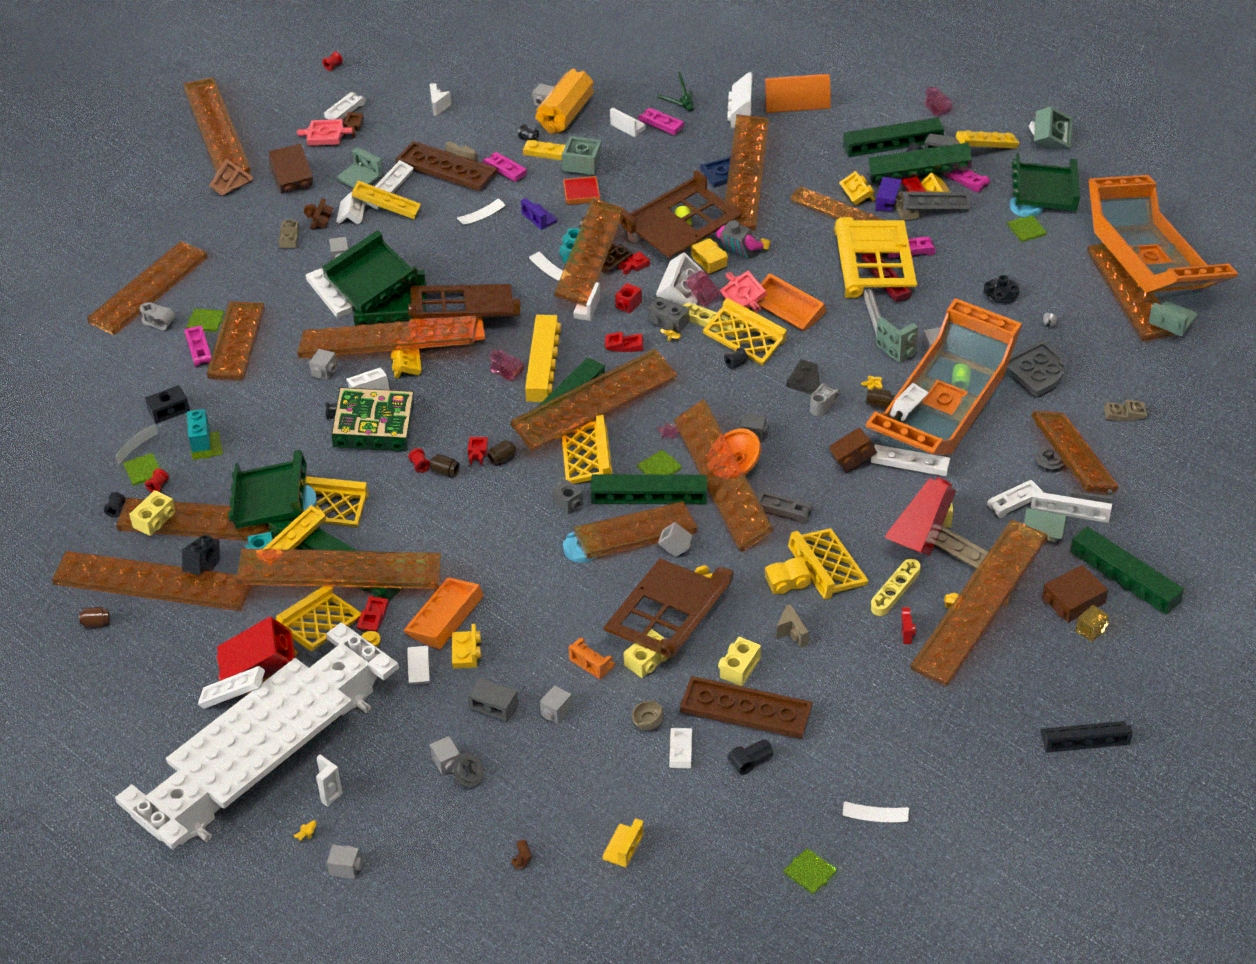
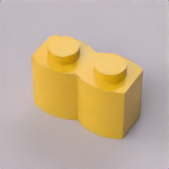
M708 238L691 246L692 258L707 273L710 274L727 266V253L720 249L717 243Z
M793 558L784 563H774L765 567V578L773 594H784L791 589H803L811 584V574L803 558Z

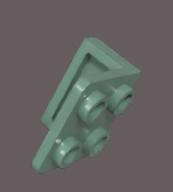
M356 147L352 150L354 164L338 175V180L353 188L358 181L370 185L383 175L382 160Z
M1165 301L1162 305L1154 303L1151 307L1149 323L1183 336L1197 318V313Z
M883 317L877 319L876 344L880 349H883L891 358H894L899 363L916 355L918 326L912 323L898 330Z

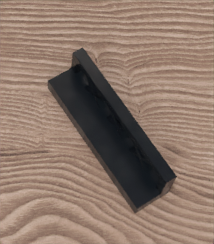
M1125 721L1043 728L1040 731L1046 753L1130 745L1133 733L1131 725H1126Z

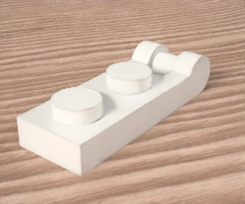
M351 92L325 111L324 116L328 120L343 119L347 116L348 112H352L359 106H364L366 98L358 97L356 93Z
M1029 480L988 500L987 506L991 510H995V514L999 518H1003L1008 512L1032 502L1033 491L1042 493L1043 491L1032 480Z

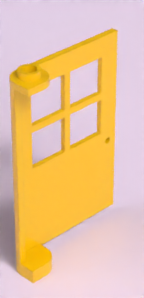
M842 217L836 220L834 234L837 235L845 284V298L861 296L864 287H917L904 220L853 221V217ZM855 253H875L877 263H857ZM880 253H900L901 263H881ZM858 268H878L880 278H859ZM882 268H903L904 278H884Z

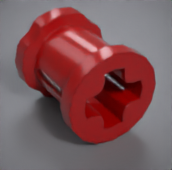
M337 51L333 52L330 57L322 59V64L328 71L333 70V67L343 63V58Z
M416 448L409 453L408 459L414 463V469L417 473H424L429 470L430 461L425 458V452L421 448Z
M156 468L151 479L145 482V487L150 492L154 490L160 492L161 486L169 480V475L164 470Z

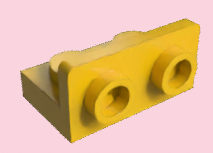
M856 171L839 182L855 206L868 197L875 201L873 196L874 190L870 184L866 186L868 184L867 180L863 175L859 176Z
M398 342L396 348H393L391 352L394 377L399 378L401 372L419 376L421 373L419 348H415L411 344Z
M471 624V631L452 632L453 669L477 667V659H481L480 646L477 647V643H481L480 631H476V624Z

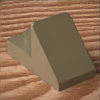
M791 604L786 606L778 622L777 639L791 635L792 640L796 641L799 647L802 648L808 646V631Z

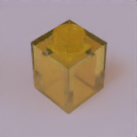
M1092 605L1078 617L1075 632L1093 642L1107 629L1109 615Z

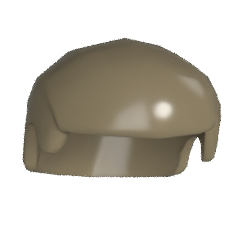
M655 700L643 701L637 704L632 711V720L641 730L652 731L663 722V708Z

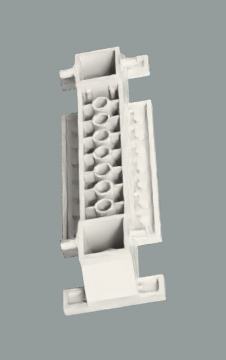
M341 622L326 633L327 640L336 645V648L310 668L294 658L263 682L260 688L250 692L170 754L166 760L177 771L147 795H144L134 785H130L115 797L116 803L126 810L136 822L159 841H163L172 850L179 844L183 845L189 839L199 836L204 842H208L212 835L205 828L215 819L214 813L221 807L223 809L226 808L340 715L343 716L356 707L360 708L364 713H367V710L370 711L371 706L364 702V700L373 692L372 686L377 676L385 680L399 669L398 662Z

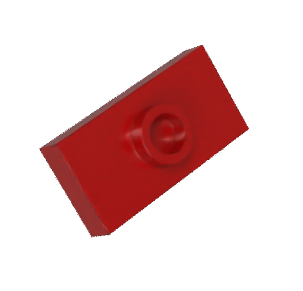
M918 177L901 181L905 192H926Z

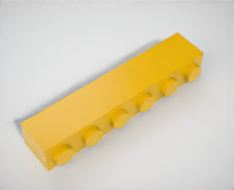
M536 315L525 386L526 402H543L553 392V384L551 382H554L555 373L553 370H556V359L554 358L558 357V347L556 345H559L560 337L558 333H561V323H558L557 315Z

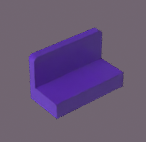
M527 198L521 200V213L541 230L557 223V218L540 204H533Z

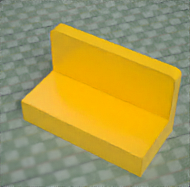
M932 172L921 182L926 192H950L945 182Z
M635 818L631 827L619 824L603 854V860L627 868L644 835V821Z

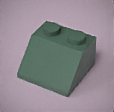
M1052 106L1036 111L1034 142L1048 148L1070 149L1073 118Z
M570 136L562 152V171L594 175L599 164L602 140Z
M1027 508L1022 531L1027 532L1026 536L1038 538V535L1046 536V540L1057 542L1058 539H1063L1068 516Z

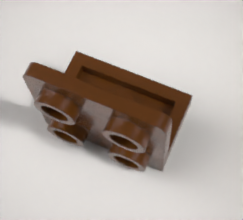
M861 428L855 429L829 446L830 451L845 473L877 454L871 440Z

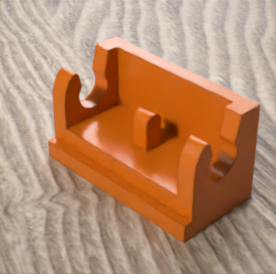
M581 637L568 646L569 660L601 680L615 667V662L611 661L613 657L609 655L604 658L587 647V644L583 643L585 639Z

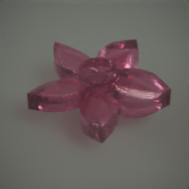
M667 422L665 427H657V431L662 432L661 438L667 435L670 438H675V433L679 431V427L671 426Z

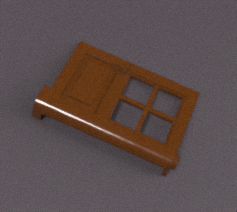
M694 170L693 178L631 213L626 210L621 211L620 223L630 234L637 233L670 259L718 231L722 226H726L729 221L742 217V214L707 189L706 176L698 170ZM698 193L708 200L709 203L697 209L685 199ZM681 202L693 212L680 218L669 209ZM714 205L723 211L725 215L713 221L701 211ZM698 214L709 224L696 230L685 221Z
M511 284L411 286V304H408L409 315H412V319L520 316V298H512ZM445 292H464V299L445 300ZM422 293H441V300H422ZM465 303L466 311H446V304ZM422 304H442V311L423 312Z
M659 558L606 623L603 630L663 656L674 657L733 581L734 571L725 567H718L713 572L711 579ZM643 597L664 605L655 617L634 609ZM668 607L689 615L680 627L660 619ZM630 613L651 621L642 633L622 625ZM656 623L676 631L671 639L657 640L647 635Z

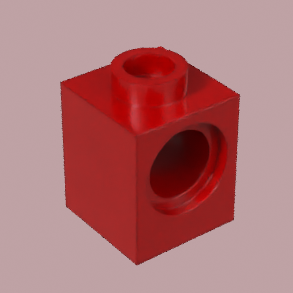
M626 283L615 294L616 308L629 314L642 302V289Z

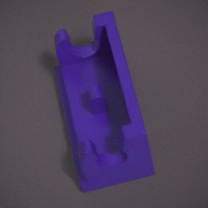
M883 177L876 197L875 211H892L893 207H888L885 204H895L901 185L900 179Z

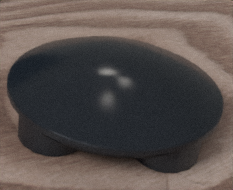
M1000 275L998 278L987 281L984 284L985 296L995 302H1010L1019 295V286L1010 280L1007 275Z

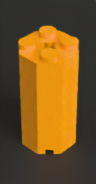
M571 69L561 78L537 108L536 120L550 134L560 133L566 129L594 93V89L592 90L593 80L586 72H576V69Z

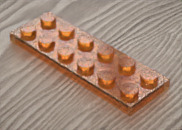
M229 301L207 370L208 379L244 380L264 313V303Z
M1033 411L1032 419L1044 433L1045 438L1052 444L1054 450L1061 456L1063 462L1072 471V474L1078 479L1084 490L1089 492H1108V489L1112 490V492L1117 491L1119 488L1118 484L1063 412Z
M682 501L575 526L574 534L586 558L589 559L659 542L662 530L674 522L690 534L697 533L698 527Z

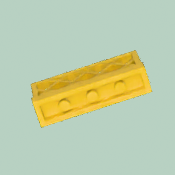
M729 298L725 299L723 307L703 329V334L734 351L740 347V344L750 343L751 348L744 349L748 358L762 366L780 344L783 345L787 341V329ZM723 314L729 316L731 320L721 321L720 318ZM743 323L746 328L736 329L735 324ZM732 324L733 330L723 331L722 326ZM720 326L721 332L714 333L710 331L712 327ZM757 331L761 336L751 337L750 332ZM747 332L748 338L738 339L737 334ZM735 334L736 340L728 341L725 339V336ZM772 339L776 342L773 345H766L765 340ZM762 341L763 346L753 347L752 342ZM765 351V355L761 359L755 355V352Z
M604 415L596 416V421L561 428L566 480L575 484L590 481L592 474H613L608 431ZM588 429H595L590 435L585 433ZM569 433H576L572 438L566 436ZM581 436L586 438L582 443L577 441ZM590 441H593L595 444L591 448L586 446ZM572 444L577 446L573 452L568 450ZM582 449L587 451L583 456L578 454ZM592 454L597 456L593 461L588 459ZM573 458H576L578 461L574 465L569 463ZM583 463L589 464L584 470L579 468ZM593 467L599 469V472L590 473L589 471ZM575 471L580 473L578 476L570 478Z
M306 476V484L312 487L316 494L323 495V498L317 501L315 508L325 515L333 510L338 514L334 518L326 517L322 524L358 528L365 500H368L369 497L367 483ZM335 496L342 498V500L335 504L330 500ZM353 498L360 499V502L354 506L349 501ZM327 501L331 506L322 511L319 506ZM346 503L349 509L340 513L337 508ZM352 512L356 515L354 521L344 518Z
M831 528L803 535L799 531L791 532L788 548L795 558H803L811 574V581L824 600L832 598V594L835 592L868 584V579ZM829 536L832 541L821 539V537ZM806 541L815 542V545L807 544ZM821 544L823 546L828 547V550L821 549L817 547V545ZM831 548L840 551L841 555L830 552ZM814 552L824 555V558L816 557ZM827 557H830L838 561L837 563H833L827 561L826 559ZM840 562L847 563L850 565V568L839 564ZM823 565L833 568V572L825 570ZM836 570L847 573L846 577L836 574ZM849 576H856L859 580L850 579ZM832 579L841 581L843 584L835 585Z
M328 583L276 617L277 621L289 629L291 627H299L300 631L291 629L293 639L311 652L329 641L327 640L326 633H319L318 629L332 630L337 625L331 624V621L342 622L347 627H350L359 621L361 615L360 611L333 594L334 587ZM332 601L338 606H329L328 603ZM316 611H325L326 614H316ZM330 612H339L340 616L330 615ZM344 613H350L353 617L344 616ZM303 619H313V623L303 622ZM317 620H326L327 624L317 623ZM304 628L314 629L315 632H307ZM306 638H316V641L311 643Z

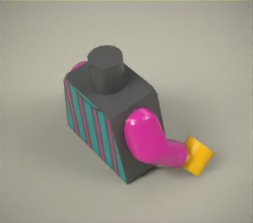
M736 220L729 221L726 226H722L716 233V236L720 238V249L749 259L755 250H768L771 243L770 240L761 238V241H756L751 230L740 225Z

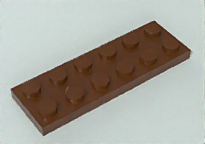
M412 141L396 158V164L400 160L413 167V170L477 191H481L498 173L496 167L416 141Z
M691 676L680 705V712L803 739L813 702Z

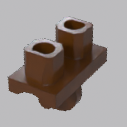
M322 198L318 207L315 204H308L304 207L303 212L306 217L313 218L310 229L315 230L316 226L326 228L333 212V207L326 205L327 199Z

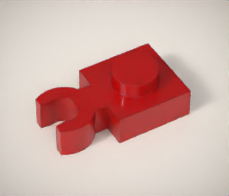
M639 251L628 258L626 262L621 263L618 266V270L623 269V275L629 274L631 270L637 272L650 266V260Z
M469 437L467 451L470 465L476 459L479 460L480 465L483 464V456H487L488 437Z
M902 607L903 644H911L912 636H916V624H912L910 607Z

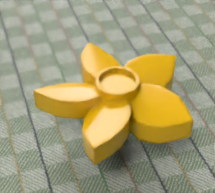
M660 330L665 336L669 335L667 341H671L672 338L679 339L681 334L672 330Z
M869 375L868 381L862 382L861 385L868 386V390H873V388L882 389V377L874 378Z
M314 820L307 825L303 824L300 832L293 836L300 841L305 835L308 839H311V834L314 832L317 822Z

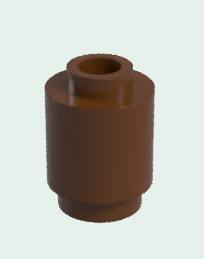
M103 607L83 608V612H79L80 624H84V628L104 627V625L109 624V609H104Z

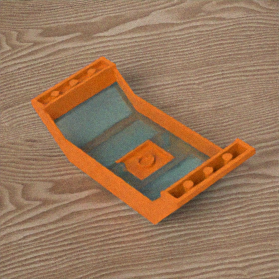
M1149 175L1089 179L1094 232L1146 293L1207 288L1237 277V271L1229 263L1207 265L1159 211L1156 192L1157 183Z
M955 298L947 309L941 330L933 345L884 413L875 411L867 421L866 427L933 455L952 454L1004 378L1022 323ZM912 383L929 392L923 402L909 412L905 420L901 421L903 416L901 411H898L895 417L889 415L895 400Z

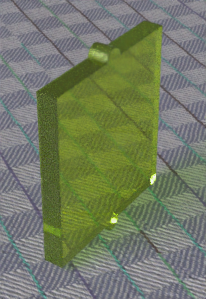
M1033 215L1023 218L1019 217L1017 220L1007 222V226L1021 242L1031 239L1035 240L1038 237L1047 235V232Z
M194 308L186 328L202 326L205 332H217L220 324H222L224 310Z
M219 431L210 432L211 450L192 452L191 450L192 460L209 459L213 456L223 455Z
M663 450L637 464V468L644 474L673 475L682 469V466L674 460V457L669 456Z
M153 453L141 457L137 456L135 459L123 462V466L133 486L151 479L153 471L156 468L160 469Z
M808 848L797 858L794 857L793 862L783 870L785 875L812 895L823 885H827V881L837 872V869Z

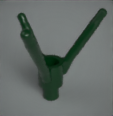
M678 72L684 94L681 99L676 100L657 94V97L684 106L689 112H692L694 110L691 100L692 90H689L687 94L681 72Z

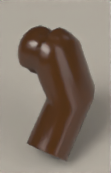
M520 840L516 844L520 854L515 855L516 858L511 860L512 865L516 869L525 868L532 859V854L526 840Z

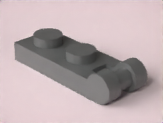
M761 491L755 503V509L796 519L801 524L807 522L808 514L813 509V506L808 502L766 491Z

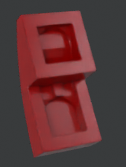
M623 331L605 335L606 350L617 352L644 350V338L642 333L625 337Z
M369 596L365 610L361 612L357 629L377 632L386 615L389 600Z

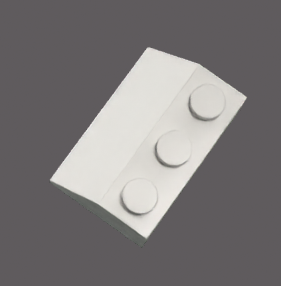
M748 72L733 84L732 92H729L728 121H731V128H750L752 72Z
M682 253L669 262L656 295L682 306L687 303L696 305L708 275L687 254Z

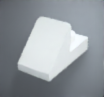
M436 83L430 84L433 115L437 116L451 105V95L449 91L440 92V89L437 90Z

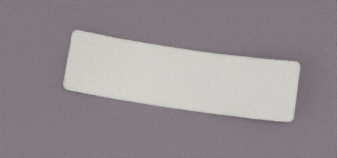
M497 199L488 206L474 213L457 217V219L462 224L472 223L497 212L505 204L500 199Z
M540 252L529 257L541 270L556 280L564 281L572 276L556 267Z
M156 424L147 427L135 435L120 449L116 455L118 465L140 444L158 434Z
M844 802L843 816L876 822L908 821V807L880 808Z

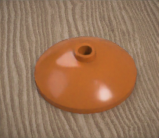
M735 429L724 434L711 449L709 455L711 471L723 480H734L747 474L756 465L760 457L761 443L759 438L748 429Z

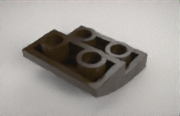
M607 240L584 256V262L597 270L610 272L633 256V252L622 244L616 246Z

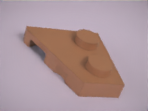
M226 159L209 184V187L223 196L251 181L253 177Z

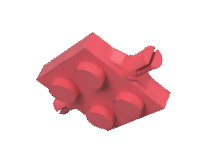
M343 119L311 120L310 126L307 129H298L297 134L298 136H307V145L340 144L343 134H353V128L344 127Z
M749 270L737 277L732 272L726 273V278L730 282L720 289L722 296L747 309L752 307L755 313H758V310L761 311V307L757 302L768 294Z

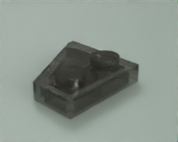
M800 359L788 378L786 387L808 394L814 393L820 386L818 365Z

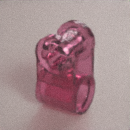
M928 87L925 94L927 97L924 105L933 115L938 116L952 110L950 99L938 88Z
M700 270L687 278L688 287L701 305L707 306L713 298L719 296L718 288L705 271Z
M494 350L490 353V360L492 361L490 365L491 372L508 381H513L525 368L520 359L501 350Z

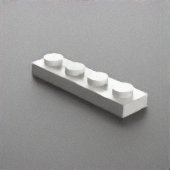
M399 160L375 187L394 193L413 173L414 168ZM364 201V203L370 205L371 207L377 210L380 208L377 205Z
M322 269L306 274V280L336 318L353 312L349 302L324 278Z
M875 444L877 454L871 457V463L941 476L947 475L950 458Z
M1033 491L1031 503L1032 509L1109 523L1112 504L1036 491Z
M258 666L203 687L198 705L204 709L260 688L265 670Z

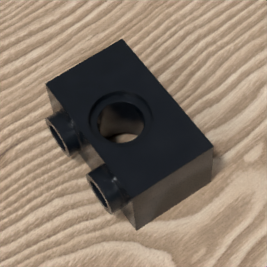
M180 385L145 397L147 410L155 424L190 411L187 397Z
M202 535L182 549V572L201 575L220 561L219 539L212 538L210 535Z

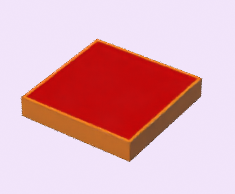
M596 176L563 179L567 205L600 202Z

